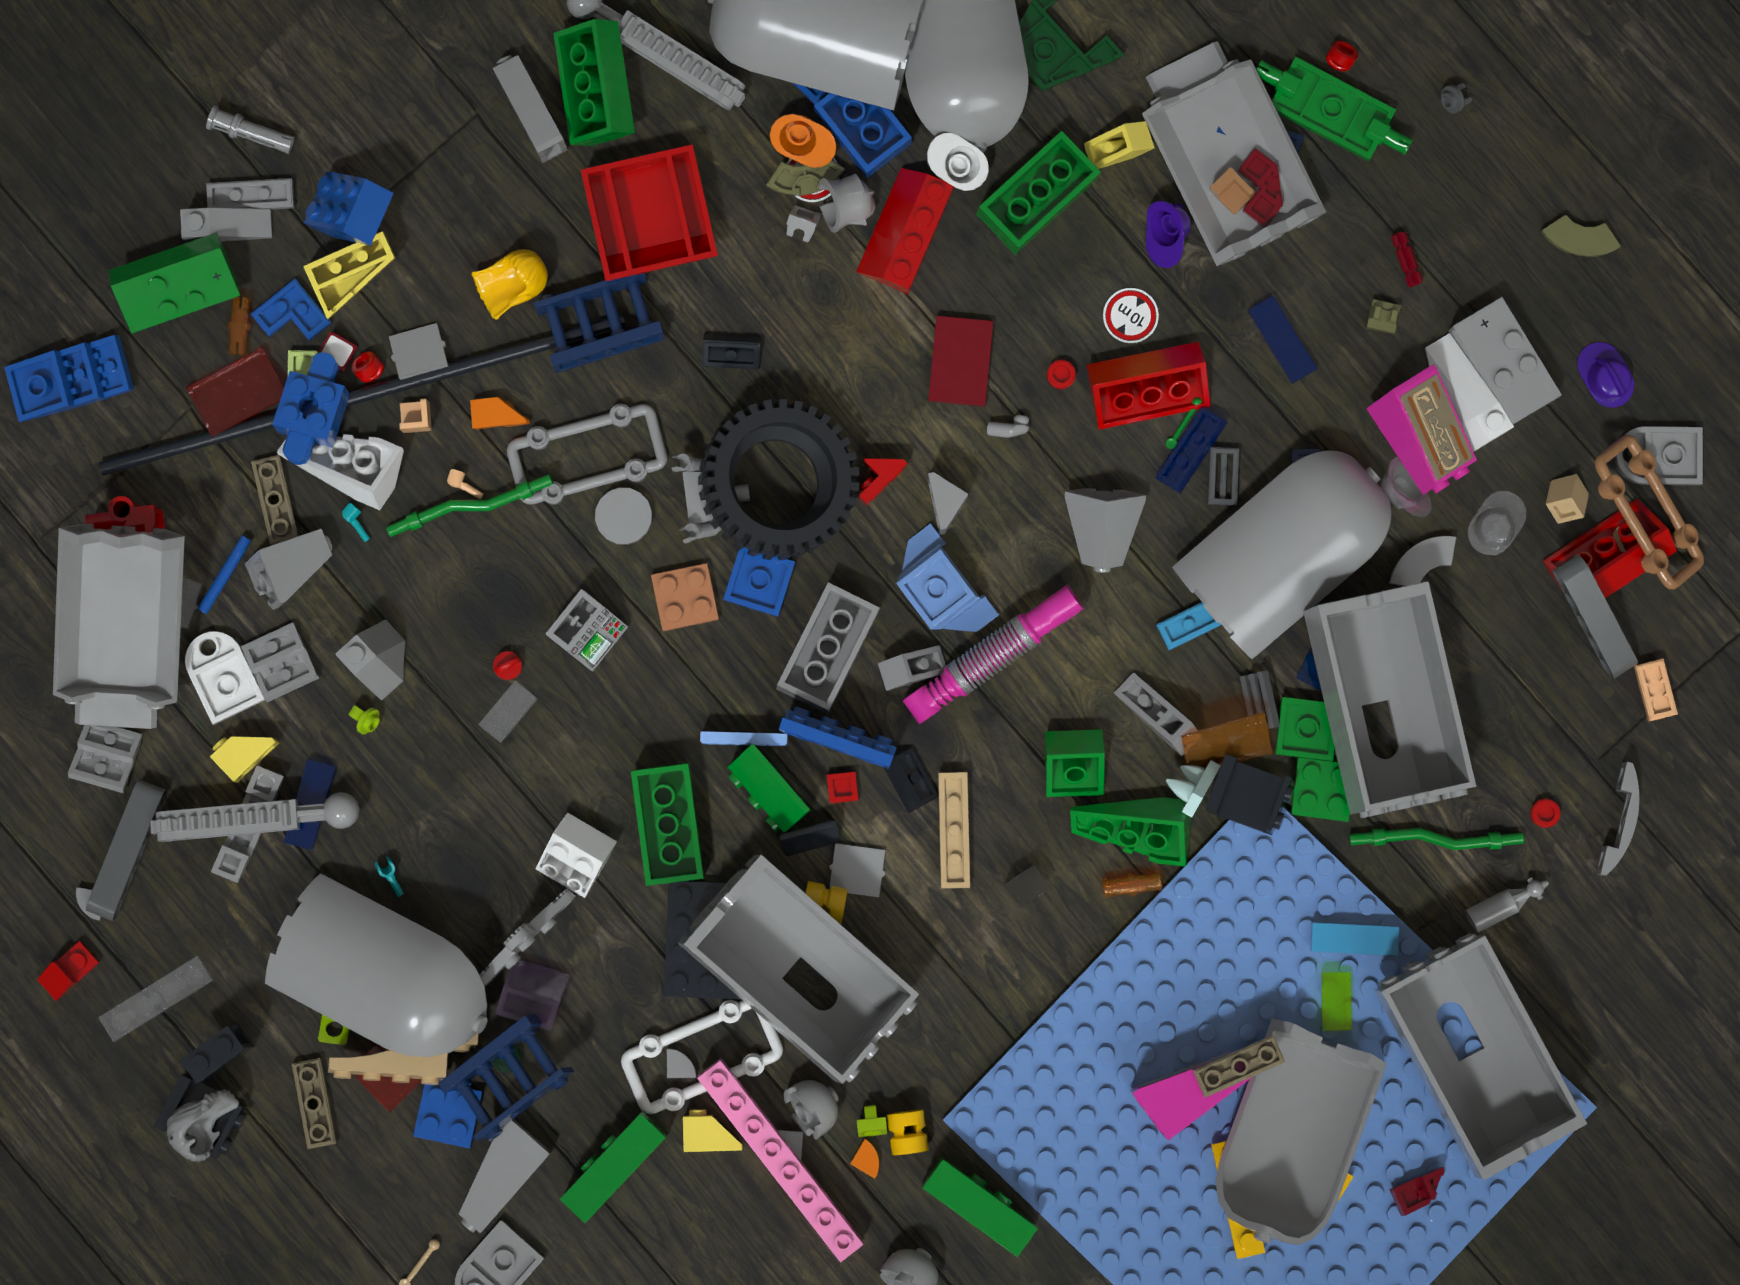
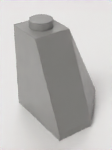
M1094 488L1065 491V500L1082 564L1092 566L1096 572H1110L1113 567L1123 566L1146 501V495L1113 489V492L1096 491Z
M322 529L260 549L245 563L255 590L260 596L266 594L270 598L268 605L274 610L284 604L332 556V544L328 536H324Z
M387 620L358 633L335 654L354 676L381 700L385 699L404 681L406 641Z

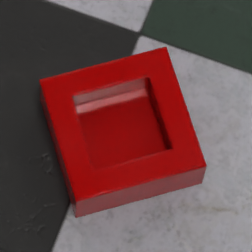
M855 772L827 775L830 804L858 801Z

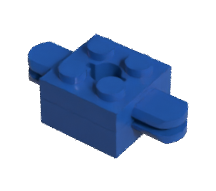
M328 353L314 355L307 375L293 371L289 372L272 425L277 432L287 435L282 450L284 456L294 465H302L308 462L315 443L333 448L350 396L345 386L334 383L339 365L334 357Z

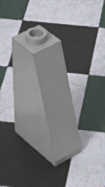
M509 55L500 59L496 63L497 66L493 68L494 73L541 162L544 163L567 151L564 139L519 56L517 55L512 58Z
M515 1119L502 1127L503 1133L493 1139L459 1212V1215L463 1217L460 1222L473 1233L475 1230L481 1233L552 1153Z

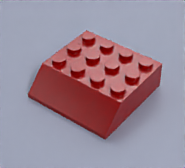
M693 144L581 169L606 282L718 256Z

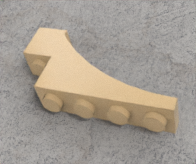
M478 1033L454 1051L470 1052L471 1048H476L478 1045ZM389 1050L368 1056L329 1058L328 1073H334V1078L351 1079V1074L363 1075V1080L380 1081L381 1076L392 1077V1082L409 1083L410 1078L421 1079V1084L439 1085V1080L442 1081L446 1078L448 1053L432 1057L406 1056Z

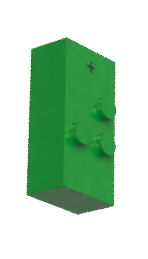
M593 19L553 33L570 145L596 146L635 134L618 21Z
M1061 131L979 206L976 215L1016 255L1096 182L1101 171Z
M218 232L109 270L110 286L131 333L240 296L238 280Z
M690 763L631 770L646 886L703 879L704 869Z
M642 1111L618 1138L612 1135L601 1146L605 1152L599 1158L594 1154L581 1167L585 1173L560 1200L586 1223L669 1134L648 1114Z
M941 1156L922 1183V1188L1018 1257L1037 1231L1036 1224L1011 1207V1199L997 1190L993 1194L985 1188L987 1182L975 1173L970 1177Z

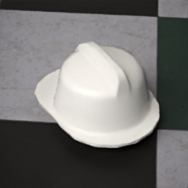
M942 133L936 136L929 145L927 160L931 170L950 185L963 191L974 190L986 180L989 170L988 161L984 153L962 137L953 133Z

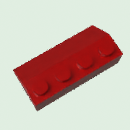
M901 168L856 273L909 295L953 193L954 186L932 175Z
M1199 342L1086 365L1089 388L1099 430L1183 413L1192 409L1197 410L1210 407L1206 362ZM1199 397L1202 399V403L1195 405L1192 403V400Z
M1639 499L1631 502L1632 510L1655 549H1661L1667 557L1675 553L1677 550L1669 529ZM1620 511L1543 560L1545 567L1559 586L1554 577L1553 570L1578 554L1588 565L1605 598L1646 572L1641 563L1645 553L1633 534L1628 535L1632 531ZM1616 528H1618V534L1625 552L1620 551L1615 538L1612 537Z

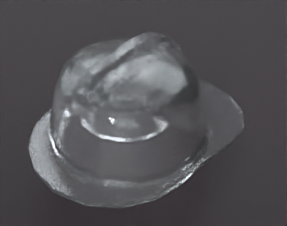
M1398 456L1392 459L1388 472L1384 475L1381 482L1382 490L1394 507L1404 508L1407 512L1417 517H1426L1431 512L1432 507L1428 493L1424 495L1421 493Z
M1499 491L1491 494L1477 511L1468 527V538L1471 545L1478 552L1485 555H1496L1504 552L1511 545L1526 520V508L1523 501L1516 494L1509 491Z

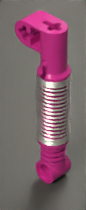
M1065 585L1037 607L1031 609L1027 614H1019L1013 617L1011 622L1008 621L1007 625H1003V628L999 627V631L995 630V634L991 633V637L987 636V639H983L982 643L978 642V646L974 645V649L970 648V652L966 651V655L962 654L957 660H952L950 664L944 667L943 673L940 674L941 679L937 676L935 683L930 681L929 687L924 685L903 700L904 704L918 724L923 723L942 709L941 704L946 706L948 704L947 700L950 702L954 700L953 696H966L970 692L972 693L974 688L977 689V684L982 685L981 680L986 683L985 678L990 680L989 675L994 677L993 672L998 674L997 669L1003 670L1001 666L1007 668L1006 662L1008 665H1011L1010 659L1015 662L1014 656L1019 659L1018 654L1023 656L1022 651L1028 652L1026 648L1029 650L1035 648L1045 634L1085 609L1084 605L1070 585Z

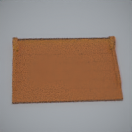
M1265 712L1181 736L1186 765H1196L1204 769L1207 768L1210 760L1220 765L1221 768L1225 754L1236 757L1237 762L1266 754L1268 756L1273 755Z

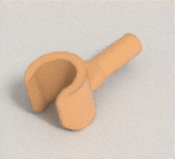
M451 469L447 478L448 484L465 490L480 500L483 493L463 482L465 473Z

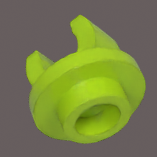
M354 705L348 714L358 721L357 731L361 734L373 732L380 722L379 711L375 708L363 711Z

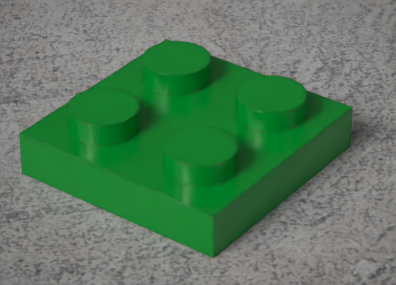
M1281 697L1280 727L1277 730L1275 755L1333 761L1335 746L1325 703Z
M1298 757L1294 780L1295 790L1292 796L1290 814L1349 822L1350 811L1338 762Z

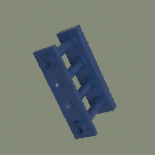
M645 273L607 282L606 280L559 295L547 294L540 297L539 301L534 302L538 316L546 314L557 347L555 354L550 355L556 373L665 340L660 321H650L639 286L647 283ZM624 289H629L639 321L637 328L629 331L622 328L612 293ZM599 297L602 299L612 331L609 337L600 340L595 337L585 305L586 301ZM573 305L584 337L583 345L574 348L567 344L557 311Z
M537 1014L525 1015L438 1083L444 1093L453 1091L461 1093L483 1126V1129L473 1136L476 1141L483 1139L491 1141L503 1133L502 1127L551 1089L556 1091L569 1082L567 1077L575 1072L572 1067L560 1068L558 1070L535 1036L537 1034L535 1029L543 1024ZM520 1041L522 1043L526 1042L549 1077L537 1087L514 1054V1046ZM498 1058L505 1060L527 1093L515 1104L492 1071V1063ZM476 1075L484 1078L505 1110L494 1120L491 1119L470 1087L472 1084L470 1080Z

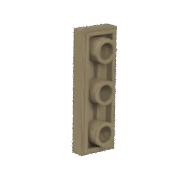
M280 455L251 461L270 545L272 546L298 537ZM278 495L279 502L272 505L270 502L271 497Z
M1271 1035L1192 1071L1204 1098L1285 1063V1059L1274 1035ZM1237 1061L1244 1063V1069L1241 1072H1237L1234 1069Z
M317 1058L292 1063L307 1149L336 1144L337 1139L322 1059ZM312 1098L317 1099L319 1103L316 1109L311 1108L309 1105Z

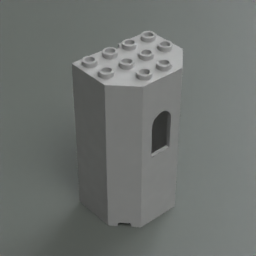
M1429 581L1326 603L1303 611L1350 815L1360 813V818L1370 817L1441 801L1440 795H1442L1443 800L1467 795L1468 788L1476 787ZM1387 700L1396 736L1397 750L1391 758L1381 759L1372 751L1362 706Z
M754 855L745 864L749 869L742 868L730 878L690 925L689 930L692 934L690 936L687 934L683 935L678 944L834 1081L842 1084L846 1080L851 1082L860 1071L858 1065L865 1058L867 1060L871 1059L878 1051L877 1041L883 1036L888 1038L898 1027L899 1024L896 1021L903 1013L908 1015L918 1003L915 999L919 993L762 855ZM800 957L836 989L837 1000L830 1009H816L782 979Z
M1469 933L1457 939L1454 946L1448 948L1438 947L1425 954L1427 957L1425 961L1416 962L1414 960L1400 968L1401 974L1396 976L1393 974L1378 982L1380 987L1374 991L1475 1177L1485 1180L1528 1157L1534 1151L1544 1148L1587 1125V1122L1486 936ZM1447 1002H1455L1462 1007L1484 1047L1460 1061L1457 1059L1437 1021L1439 1007Z

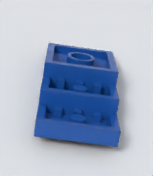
M112 335L91 343L84 342L60 351L53 350L4 367L19 422L81 407L134 390L120 335Z

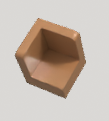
M1231 167L1210 186V192L1232 214H1236L1255 195L1254 190Z

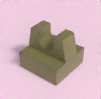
M1373 299L1366 329L1394 335L1401 305Z

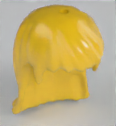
M521 249L510 252L486 269L473 271L472 276L480 298L484 301L492 318L499 319L510 307L524 303L543 291L548 273L544 262L534 251Z

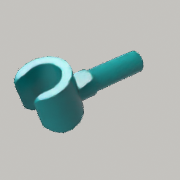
M349 503L343 509L342 515L356 529L362 540L366 542L370 537L356 520L361 511Z
M385 856L389 865L381 869L376 861L375 867L382 877L387 878L397 897L404 893L395 878V866L392 860Z

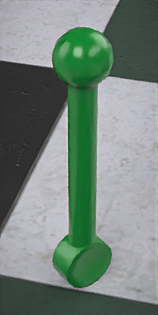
M1196 397L1192 400V403L1195 405L1201 404L1202 399ZM1195 409L1188 411L1172 438L1166 440L1165 445L1168 449L1177 447V439L1196 411Z

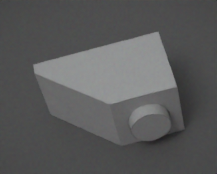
M940 645L896 656L878 663L887 691L939 676L943 673L946 664Z

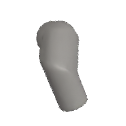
M1016 415L1014 417V424L989 421L987 434L989 436L1006 438L1025 434L1030 428L1028 427L1029 418L1023 415Z

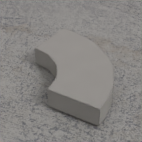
M1433 537L1413 546L1397 562L1391 574L1389 584L1403 587L1419 584L1429 570L1438 566H1451L1456 537Z

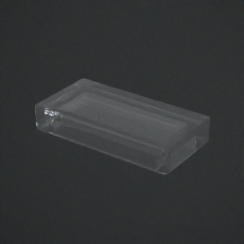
M514 681L478 725L502 743L538 699L517 681Z

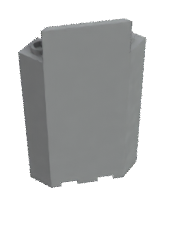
M1217 41L1146 76L1156 99L1150 102L1151 107L1143 112L1142 115L1216 266L1233 261L1245 255L1246 252L1258 246L1262 247L1282 237L1281 235L1294 228L1298 229L1326 213L1251 59L1241 63L1236 59L1228 63ZM1255 148L1278 165L1283 206L1265 228L1243 213L1246 205L1236 214H1232L1210 192V186L1231 167L1257 193L1259 188L1237 172Z
M94 524L60 527L58 536L53 695L64 699L65 703L75 704L74 723L79 725L157 728V709H163L165 705L177 703L185 536L167 529L154 528L153 532L148 533L137 532L135 527L112 526V529L109 530L94 529Z

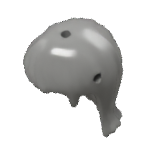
M223 1089L222 1091L217 1090L215 1093L211 1092L209 1095L205 1094L202 1100L192 1101L180 1106L167 1120L169 1144L176 1152L190 1161L200 1162L206 1160L213 1151V1143L220 1135L218 1131L212 1132L216 1120L237 1108L239 1101L235 1099L234 1094L229 1090Z

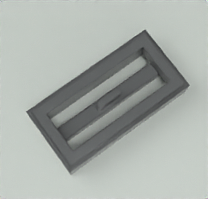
M1210 447L1208 505L1237 506L1239 448ZM1216 454H1221L1219 499L1214 498ZM1227 454H1232L1231 499H1225Z
M1268 670L1241 676L1240 681L1252 733L1280 727Z

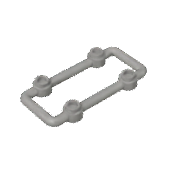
M617 404L611 408L610 413L549 430L536 426L528 431L527 436L512 440L507 447V456L515 485L526 481L518 453L519 449L531 447L535 450H543L549 445L551 440L610 424L623 428L628 426L633 418L643 415L646 418L656 459L643 462L640 459H631L626 463L625 468L561 485L553 481V485L534 492V496L525 500L520 498V500L529 505L544 501L550 505H557L563 501L566 495L624 479H629L632 482H641L646 478L647 473L662 469L666 465L668 458L655 410L647 404L633 407Z

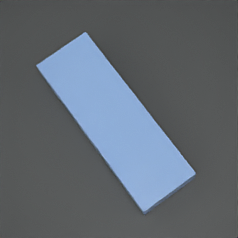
M700 731V742L702 744L786 746L788 740L787 734Z

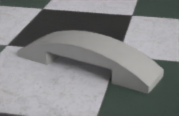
M1623 762L1621 764L1615 790L1626 793L1614 847L1602 846L1596 875L1605 876L1613 870L1626 852L1634 834L1639 813V785L1634 765L1630 762Z
M256 766L245 791L246 796L242 804L276 801L284 776ZM262 833L228 836L224 846L222 845L211 872L239 883Z

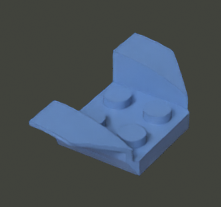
M930 523L908 540L902 573L899 575L896 584L930 629L977 632L999 616V613L984 594L979 596L943 549L946 543Z

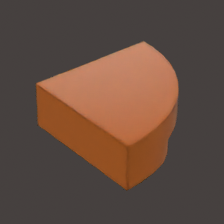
M864 1139L850 1164L875 1179L879 1169V1158L873 1145Z

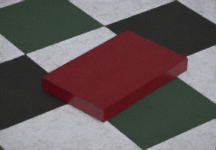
M936 316L928 402L985 407L993 321Z

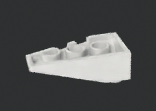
M1450 333L1425 348L1428 365L1430 367L1434 364L1437 368L1473 452L1514 427L1496 397Z
M343 434V437H336L333 448L315 443L308 462L297 466L353 499L381 510L395 489L404 450L402 447L380 438L356 439L353 435ZM284 441L283 444L281 445V447L278 449L277 453H278V455H280V456H282L283 458L287 459V458L284 456L283 450H282V449H283V446H284V443H285V441Z

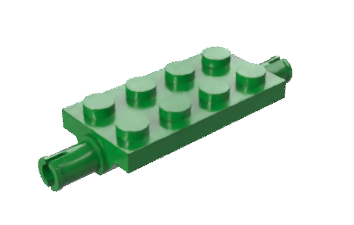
M1297 57L1293 60L1289 70L1285 69L1284 72L1264 62V60H1261L1256 69L1260 79L1276 87L1275 90L1277 92L1272 103L1279 115L1368 162L1378 144L1381 145L1383 143L1405 155L1413 141L1412 138L1391 129L1389 123L1396 109Z

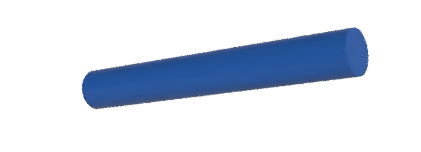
M241 535L198 606V610L208 614L251 543V540Z

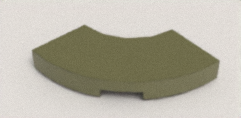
M832 160L825 166L817 168L805 165L792 166L781 162L766 184V187L785 195H810L823 190L818 189V183L822 178L838 180L845 169Z
M1564 215L1541 231L1543 236L1556 248L1578 256L1598 257L1609 254L1621 247L1606 223L1596 227H1583L1574 223L1567 215Z

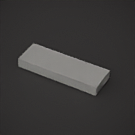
M292 178L206 183L207 208L271 210L294 208Z

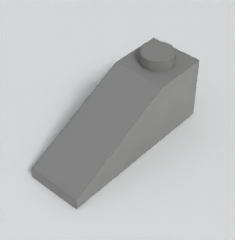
M197 208L180 210L181 235L186 243L217 232L221 241L273 238L271 209Z
M1134 672L1114 692L1127 707L1181 756L1201 736L1189 719Z

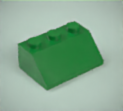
M754 744L749 746L728 766V769L731 771L728 775L729 779L738 789L742 786L747 789L750 795L746 798L757 811L761 807L766 811L769 816L765 820L775 832L781 829L786 833L810 812L807 805Z

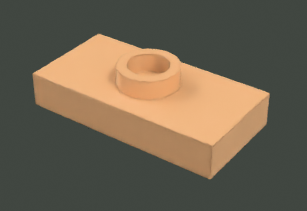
M1664 659L1634 666L1648 722L1677 715Z

